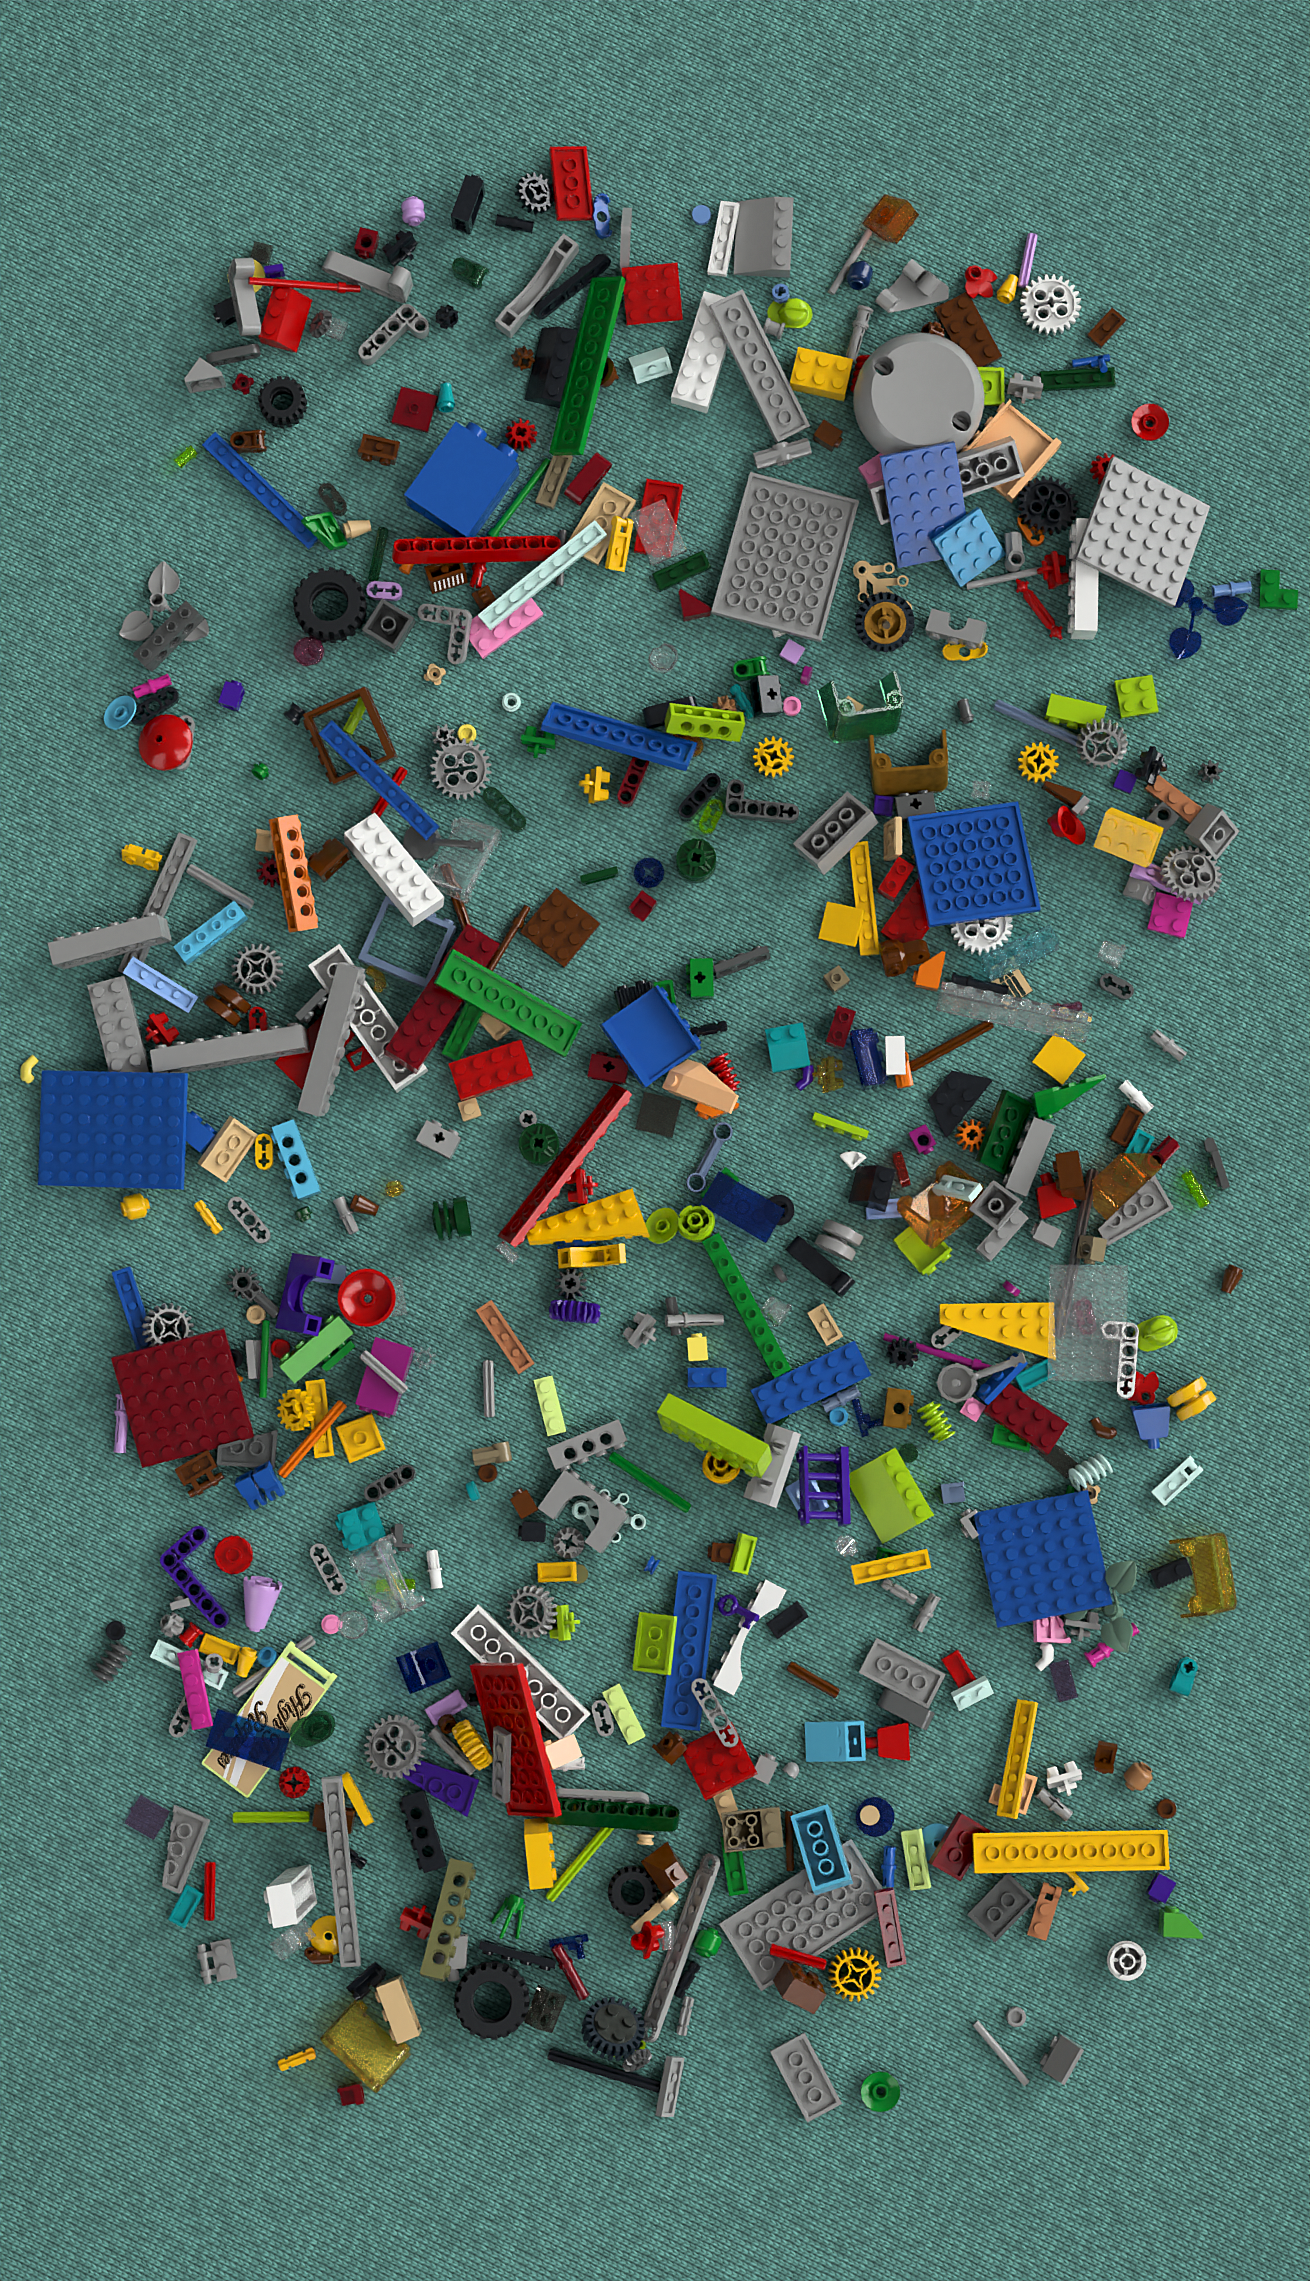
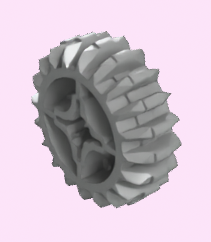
M1103 718L1100 719V723H1097L1094 719L1093 725L1087 722L1086 728H1081L1080 732L1082 734L1077 735L1078 741H1076V746L1079 747L1077 749L1078 754H1081L1082 760L1087 759V765L1092 762L1094 768H1096L1097 764L1100 765L1101 769L1106 764L1110 768L1111 762L1117 765L1118 759L1122 760L1123 754L1127 752V734L1123 733V727L1118 728L1117 722L1111 725L1110 719L1107 723L1104 722ZM1111 736H1113L1118 743L1116 748L1110 742ZM1088 739L1091 741V744L1094 745L1093 751H1091L1087 746L1086 742Z
M251 944L252 950L245 946L244 950L246 953L243 954L239 951L238 954L241 958L234 957V961L238 964H232V968L237 969V971L232 972V975L238 976L234 981L235 983L241 982L239 984L240 989L246 986V993H249L252 989L253 995L257 994V990H259L261 995H264V988L271 992L269 986L272 985L276 988L277 985L274 981H281L277 974H283V971L278 969L283 967V963H276L281 957L275 956V950L269 953L270 947L268 945L263 950L262 944L258 945V949H256L254 944ZM254 955L266 956L259 961H253L250 958ZM271 960L273 970L269 977L265 969L268 965L267 963ZM246 962L250 970L247 973L248 976L244 979L242 969ZM251 963L257 967L262 966L260 969L264 975L257 971L253 973V971L255 970L253 969L254 967L251 965ZM258 977L265 980V982L260 984L249 983Z
M165 1303L161 1305V1308L155 1306L154 1311L150 1310L148 1312L149 1316L144 1317L147 1323L142 1324V1328L147 1329L142 1332V1335H148V1338L144 1340L145 1343L151 1341L150 1347L162 1344L161 1340L166 1337L171 1340H177L193 1335L194 1331L189 1330V1328L194 1327V1324H188V1321L192 1318L191 1316L187 1318L184 1316L187 1311L179 1312L181 1306H177L174 1310L172 1303L169 1304L168 1308ZM171 1315L175 1318L172 1321H167L160 1316ZM154 1322L157 1323L156 1325L159 1328L157 1337L154 1333ZM179 1322L182 1326L181 1337L179 1336L180 1333L177 1331V1325ZM171 1324H173L171 1330L168 1333L162 1335L165 1332V1327H168Z
M532 1585L531 1587L524 1586L523 1590L517 1589V1594L511 1595L513 1600L507 1602L511 1605V1608L506 1609L507 1612H510V1615L506 1618L512 1619L509 1626H516L514 1632H520L522 1637L527 1635V1638H533V1636L538 1638L541 1634L546 1635L547 1630L553 1628L550 1623L556 1622L553 1616L558 1614L553 1612V1608H556L558 1605L551 1603L554 1597L548 1598L549 1591L543 1592V1587L537 1588L536 1585ZM528 1596L537 1598L532 1604L524 1599ZM531 1608H533V1610H534V1611H533V1612H534L533 1615L530 1614V1612H532V1611H530ZM532 1620L539 1623L535 1628L529 1627L526 1624Z

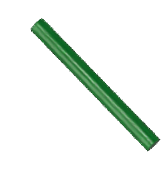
M262 1320L259 1398H267L269 1320Z

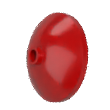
M170 714L159 715L151 719L142 729L138 742L139 752L144 762L150 767L161 771L172 770L180 766L188 758L192 749L193 737L189 726L181 718Z
M360 1269L352 1272L344 1279L338 1291V1305L342 1314L353 1324L362 1327H371L384 1322L391 1315L396 1303V1293L392 1282L386 1275L374 1269ZM370 1295L371 1301L365 1302V1296Z

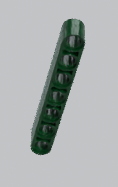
M558 1798L562 1815L558 1817H544L547 1823L554 1825L673 1832L678 1829L680 1812L677 1807L672 1805Z

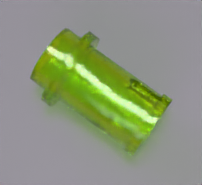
M191 445L189 447L186 446V450L173 459L181 469L190 460L196 459L198 453Z

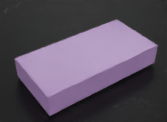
M457 1689L426 1708L425 1712L433 1725L436 1726L441 1716L445 1714L454 1715L468 1705Z

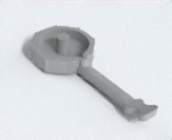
M1019 1353L1017 1357L1011 1356L1009 1360L973 1373V1369L960 1363L951 1364L942 1368L936 1383L941 1397L954 1403L963 1402L972 1398L978 1385L976 1380L1012 1366L1017 1367L1019 1363L1025 1364L1026 1359L1023 1353Z

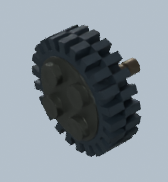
M610 1997L609 2001H607V1998H602L601 2002L598 2000L594 2005L592 2004L582 2022L583 2027L581 2030L582 2034H584L583 2040L588 2041L587 2047L594 2046L592 2051L594 2054L599 2050L601 2052L599 2057L604 2058L605 2054H607V2060L611 2061L614 2056L616 2061H619L621 2057L626 2059L629 2055L632 2056L635 2050L638 2049L645 2032L643 2027L644 2020H640L642 2015L640 2013L635 2014L637 2008L634 2006L630 2010L629 2006L631 2003L627 2001L625 2005H622L623 1999L620 1998L616 2003L615 1997Z

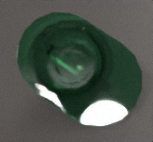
M317 1711L299 1719L291 1727V1740L295 1745L305 1748L325 1742L335 1730L334 1717L326 1711Z

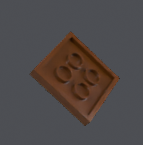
M556 888L520 933L565 968L601 924Z

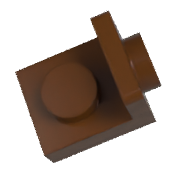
M712 1542V1546H708L707 1558H711V1562L730 1563L735 1544Z

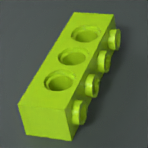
M669 703L664 720L666 733L740 742L745 727L743 712Z

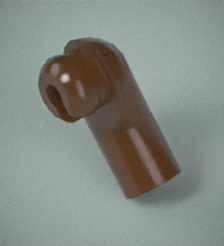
M1099 1417L1090 1420L1098 1437L1110 1440L1117 1435V1430L1114 1427L1103 1426Z
M307 1947L304 1951V1955L313 1964L333 1963V1955L331 1953L322 1954L315 1947Z

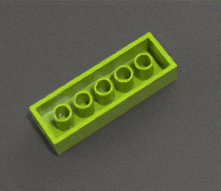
M668 1393L657 1411L661 1427L665 1432L678 1435L679 1439L686 1443L689 1441L695 1444V1447L701 1451L707 1450L711 1452V1455L716 1459L728 1461L730 1466L745 1470L744 1472L751 1477L756 1476L761 1479L773 1460L768 1444Z

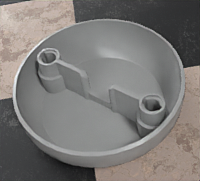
M918 332L890 339L879 346L867 358L860 369L855 383L853 404L856 420L861 432L867 441L883 455L951 441L955 442L956 452L958 453L972 439L979 427L984 409L985 395L978 368L961 347L939 335ZM876 368H877L879 371H881L882 373H884L885 375H880V374H878V373L876 372ZM953 423L956 424L958 427H960V428L963 429V430H958V429H956V428L953 426Z

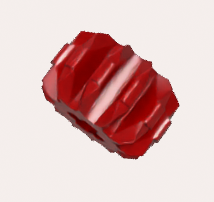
M519 418V423L513 420L512 426H507L508 432L505 434V437L509 439L507 441L508 445L513 444L514 450L520 446L521 451H524V446L530 449V443H536L534 437L537 436V431H534V424L529 425V420L523 423L522 418ZM521 432V434H525V436H524V437H522L521 435L518 436V433Z
M1107 453L1103 454V458L1097 455L1096 461H1092L1091 465L1093 467L1090 468V473H1094L1092 476L1093 480L1099 479L1098 484L1102 483L1106 473L1103 470L1105 467H1108L1110 459L1115 456L1114 454L1110 458H1108Z

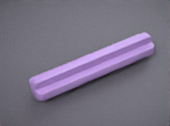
M1028 233L1018 280V287L1020 288L1028 286L1037 234Z

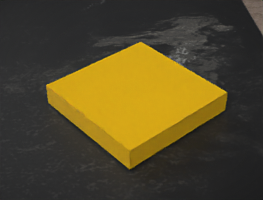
M827 901L818 939L856 947L865 910Z
M1055 1032L1032 1063L1063 1085L1086 1054Z
M372 1413L336 1427L349 1463L386 1450Z

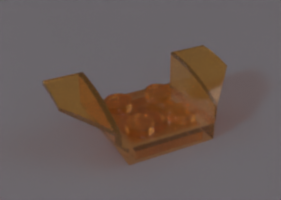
M1120 1153L1092 1180L1093 1207L1108 1220L1162 1166L1148 1153Z

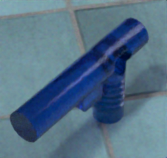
M859 1398L852 1400L862 1437L869 1436L868 1429L883 1426L881 1418L871 1421L870 1414H863ZM861 1424L867 1425V1428L862 1430Z
M588 1933L550 1939V1948L562 1943V1945H568L569 1951L577 1950V1959H584L583 1942L589 1941ZM581 1937L582 1940L580 1943H577L575 1938Z

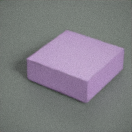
M789 639L779 656L796 666L805 648Z

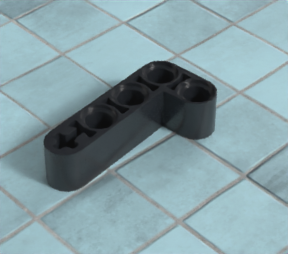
M797 1235L786 1247L785 1251L839 1297L843 1298L855 1284V1281L843 1271L841 1272L800 1236Z

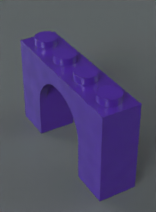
M292 1253L275 1328L312 1336L319 1335L322 1317L306 1314L302 1303L303 1294L311 1280L315 1278L331 1280L335 1264L334 1260Z

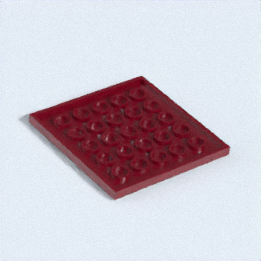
M225 1327L111 1357L142 1468L205 1452L206 1450H213L218 1448L219 1445L238 1440L243 1441L255 1436Z

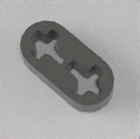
M1106 973L1099 980V986L1103 991L1121 1000L1130 999L1134 993V988L1129 982L1113 974ZM1108 978H1111V983L1116 986H1104L1105 982L1103 981V979L1107 980ZM1117 987H1128L1130 994L1123 996L1122 991Z

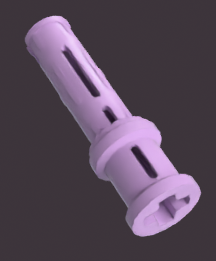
M116 1394L117 1407L114 1410L116 1428L113 1452L126 1453L128 1416L122 1395Z

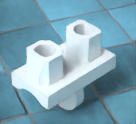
M1074 1761L1064 1764L1066 1773L1059 1775L1057 1767L1047 1768L1048 1789L1057 1787L1058 1793L1066 1791L1067 1796H1070V1789L1077 1788L1076 1781L1082 1780L1081 1769L1077 1768Z

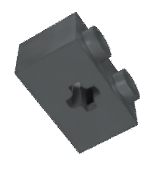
M928 790L918 791L915 795L902 793L895 797L897 817H902V823L907 822L906 819L909 816L936 813L933 792L928 793ZM913 802H916V805H919L918 809H915L912 806Z

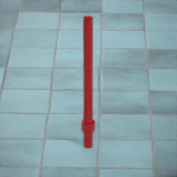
M258 277L248 278L249 285L329 290L344 294L346 292L360 293L361 289L360 285L346 284V282L325 283Z

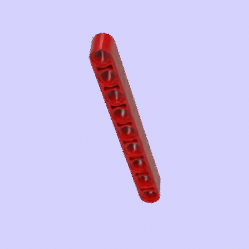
M551 535L398 539L393 545L392 560L397 564L545 561L560 548V540Z

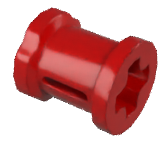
M190 1622L187 1630L178 1636L190 1648L193 1646L192 1643L196 1638L204 1633L193 1622Z

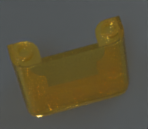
M354 1999L321 2035L320 2040L372 2091L378 2093L411 2056V2048L405 2042L397 2044L395 2040H392L391 2036L368 2015L366 2004L361 2000L356 2001Z

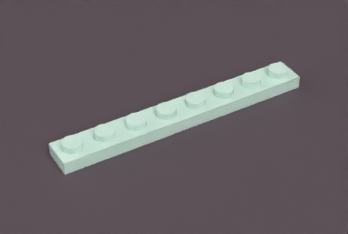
M594 520L478 614V617L491 631L607 537L606 532Z

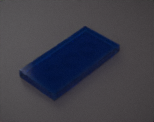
M720 1171L699 1204L707 1207L711 1212L764 1243L768 1241L785 1212V1209Z
M218 1708L206 1747L280 1771L292 1733Z

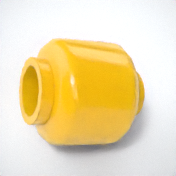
M136 1193L125 1196L123 1202H120L123 1217L134 1220L145 1217L147 1209H150L148 1198H144L142 1194Z

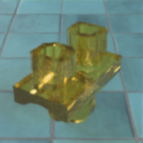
M834 1056L822 1058L821 1065H817V1072L812 1073V1077L818 1078V1084L823 1085V1093L833 1092L844 1087L843 1079L835 1078V1071H841L843 1068L842 1060L834 1059Z

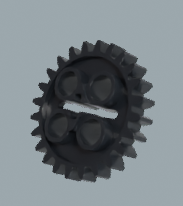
M1042 476L1040 481L1037 477L1033 482L1028 481L1027 486H1024L1022 491H1020L1016 502L1019 504L1017 511H1022L1019 518L1025 517L1023 524L1029 523V530L1035 527V533L1042 530V535H1045L1046 531L1049 532L1050 536L1053 535L1054 530L1057 534H1060L1061 529L1066 531L1068 526L1072 525V520H1075L1076 512L1078 511V508L1075 507L1078 501L1073 500L1076 495L1070 494L1072 488L1065 489L1066 483L1064 482L1060 485L1059 479L1053 482L1052 476H1050L1048 481H1046L1044 476ZM1051 492H1053L1054 495L1049 504L1044 519H1041V515L1045 509L1046 503L1050 497Z

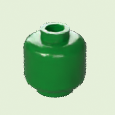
M708 1927L707 1930H699L693 1943L696 1949L695 1952L705 1958L715 1956L720 1948L722 1939L718 1935V1931Z

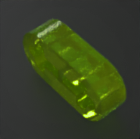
M713 799L708 802L699 821V830L703 834L709 835L716 829L724 810L720 800ZM718 804L720 811H715L714 816H712V808L710 806ZM709 818L712 819L710 823L712 828L705 830L702 823H707Z

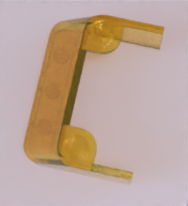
M1214 1533L1169 1540V1544L1180 1543V1552L1185 1557L1191 1558L1196 1595L1192 1596L1188 1603L1190 1612L1180 1614L1181 1618L1206 1616L1234 1610L1237 1600L1228 1542L1225 1534Z

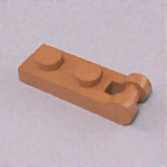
M1042 1883L1027 1935L1046 1941L1062 1887L1049 1886V1883ZM1046 1893L1053 1895L1051 1900L1045 1899Z

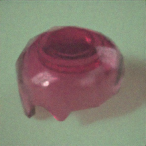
M305 637L295 644L294 657L303 666L315 665L323 659L324 647L321 641L315 637Z

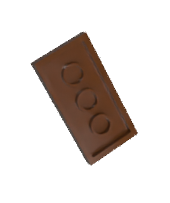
M966 292L934 308V312L949 340L961 347L971 357L976 367H986L1002 359L996 343L972 299Z

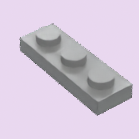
M666 2056L656 2116L674 2117L685 2059L683 2057Z

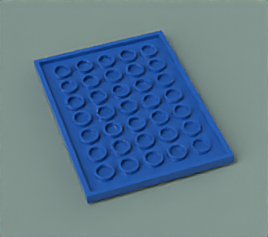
M42 1070L38 1185L184 1190L188 1074Z

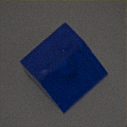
M438 1641L396 1657L409 1694L451 1678Z

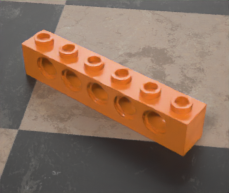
M298 814L269 819L289 933L318 928V917L314 908L315 900L311 891V879L307 869L308 861L304 853V840L301 836V823L298 819Z

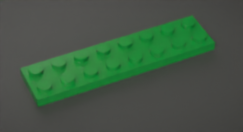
M454 949L450 950L434 982L439 987L562 1057H566L582 1025L576 1019Z

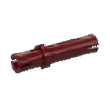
M562 1943L553 1946L550 1950L557 1959L559 1969H562L578 2000H584L590 1994L574 1968L572 1958H569Z

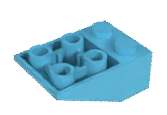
M864 1721L805 1722L806 1762L866 1761Z

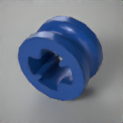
M651 1556L643 1571H649L652 1575L660 1560H655L654 1556Z

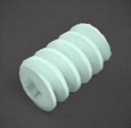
M1097 1453L1094 1455V1458L1090 1457L1088 1462L1083 1461L1081 1465H1076L1075 1469H1069L1068 1474L1073 1487L1080 1492V1485L1086 1489V1482L1093 1485L1092 1478L1099 1481V1474L1105 1478L1107 1476L1105 1471L1107 1470L1112 1474L1113 1470L1106 1458Z

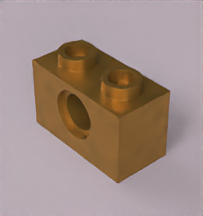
M887 1388L883 1427L907 1429V1425H911L912 1414H908L909 1406H913L914 1395H911V1390ZM896 1403L903 1405L904 1411L902 1414L894 1412L893 1407Z

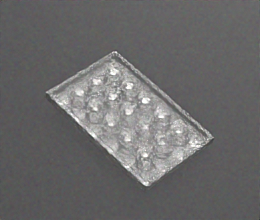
M1050 1264L1048 1381L1126 1382L1128 1265Z

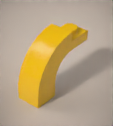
M625 1244L557 1249L559 1269L604 1267L626 1263Z

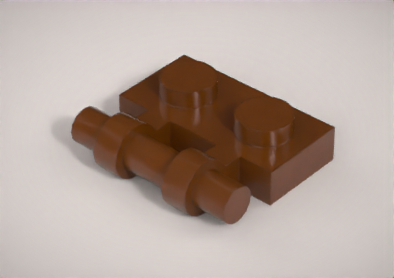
M208 1450L174 1469L183 1486L192 1484L193 1488L187 1491L191 1498L197 1494H203L204 1490L211 1486L215 1487L219 1484V1481L225 1478L222 1472L216 1475L213 1474L212 1470L217 1468L218 1465ZM206 1474L208 1480L199 1484L196 1479Z

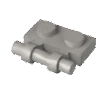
M230 1938L210 1942L211 1950L206 1951L205 1944L197 1945V1959H200V1975L203 1977L204 1985L212 1983L211 1975L216 1974L217 1982L238 1977ZM208 1957H213L215 1968L209 1969Z

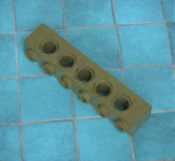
M453 1858L449 1860L420 1970L421 1977L444 1982L445 1978H449L451 1966H449L450 1958H454L456 1953L455 1939H459L461 1927H459L460 1920H464L466 1908H464L465 1901L469 1900L471 1895L469 1885L476 1876V1869H474L473 1863ZM458 1877L464 1878V1883L461 1886L454 1885V1881ZM458 1897L459 1903L452 1906L449 1904L450 1898ZM447 1916L454 1917V1922L451 1925L444 1924V1919ZM442 1935L449 1936V1941L446 1944L439 1943V1938ZM438 1954L444 1956V1960L440 1964L434 1963V1957Z

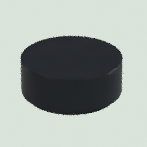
M112 1621L106 1627V1635L111 1640H120L126 1634V1627L120 1621Z

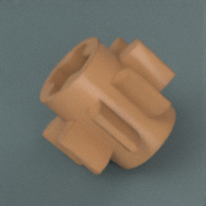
M727 695L717 697L716 703H712L713 709L736 711L734 699L730 700Z

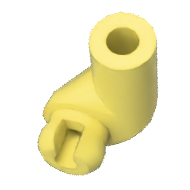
M33 1054L21 1065L20 1078L27 1084L33 1082L34 1076L31 1074V1069L39 1062Z

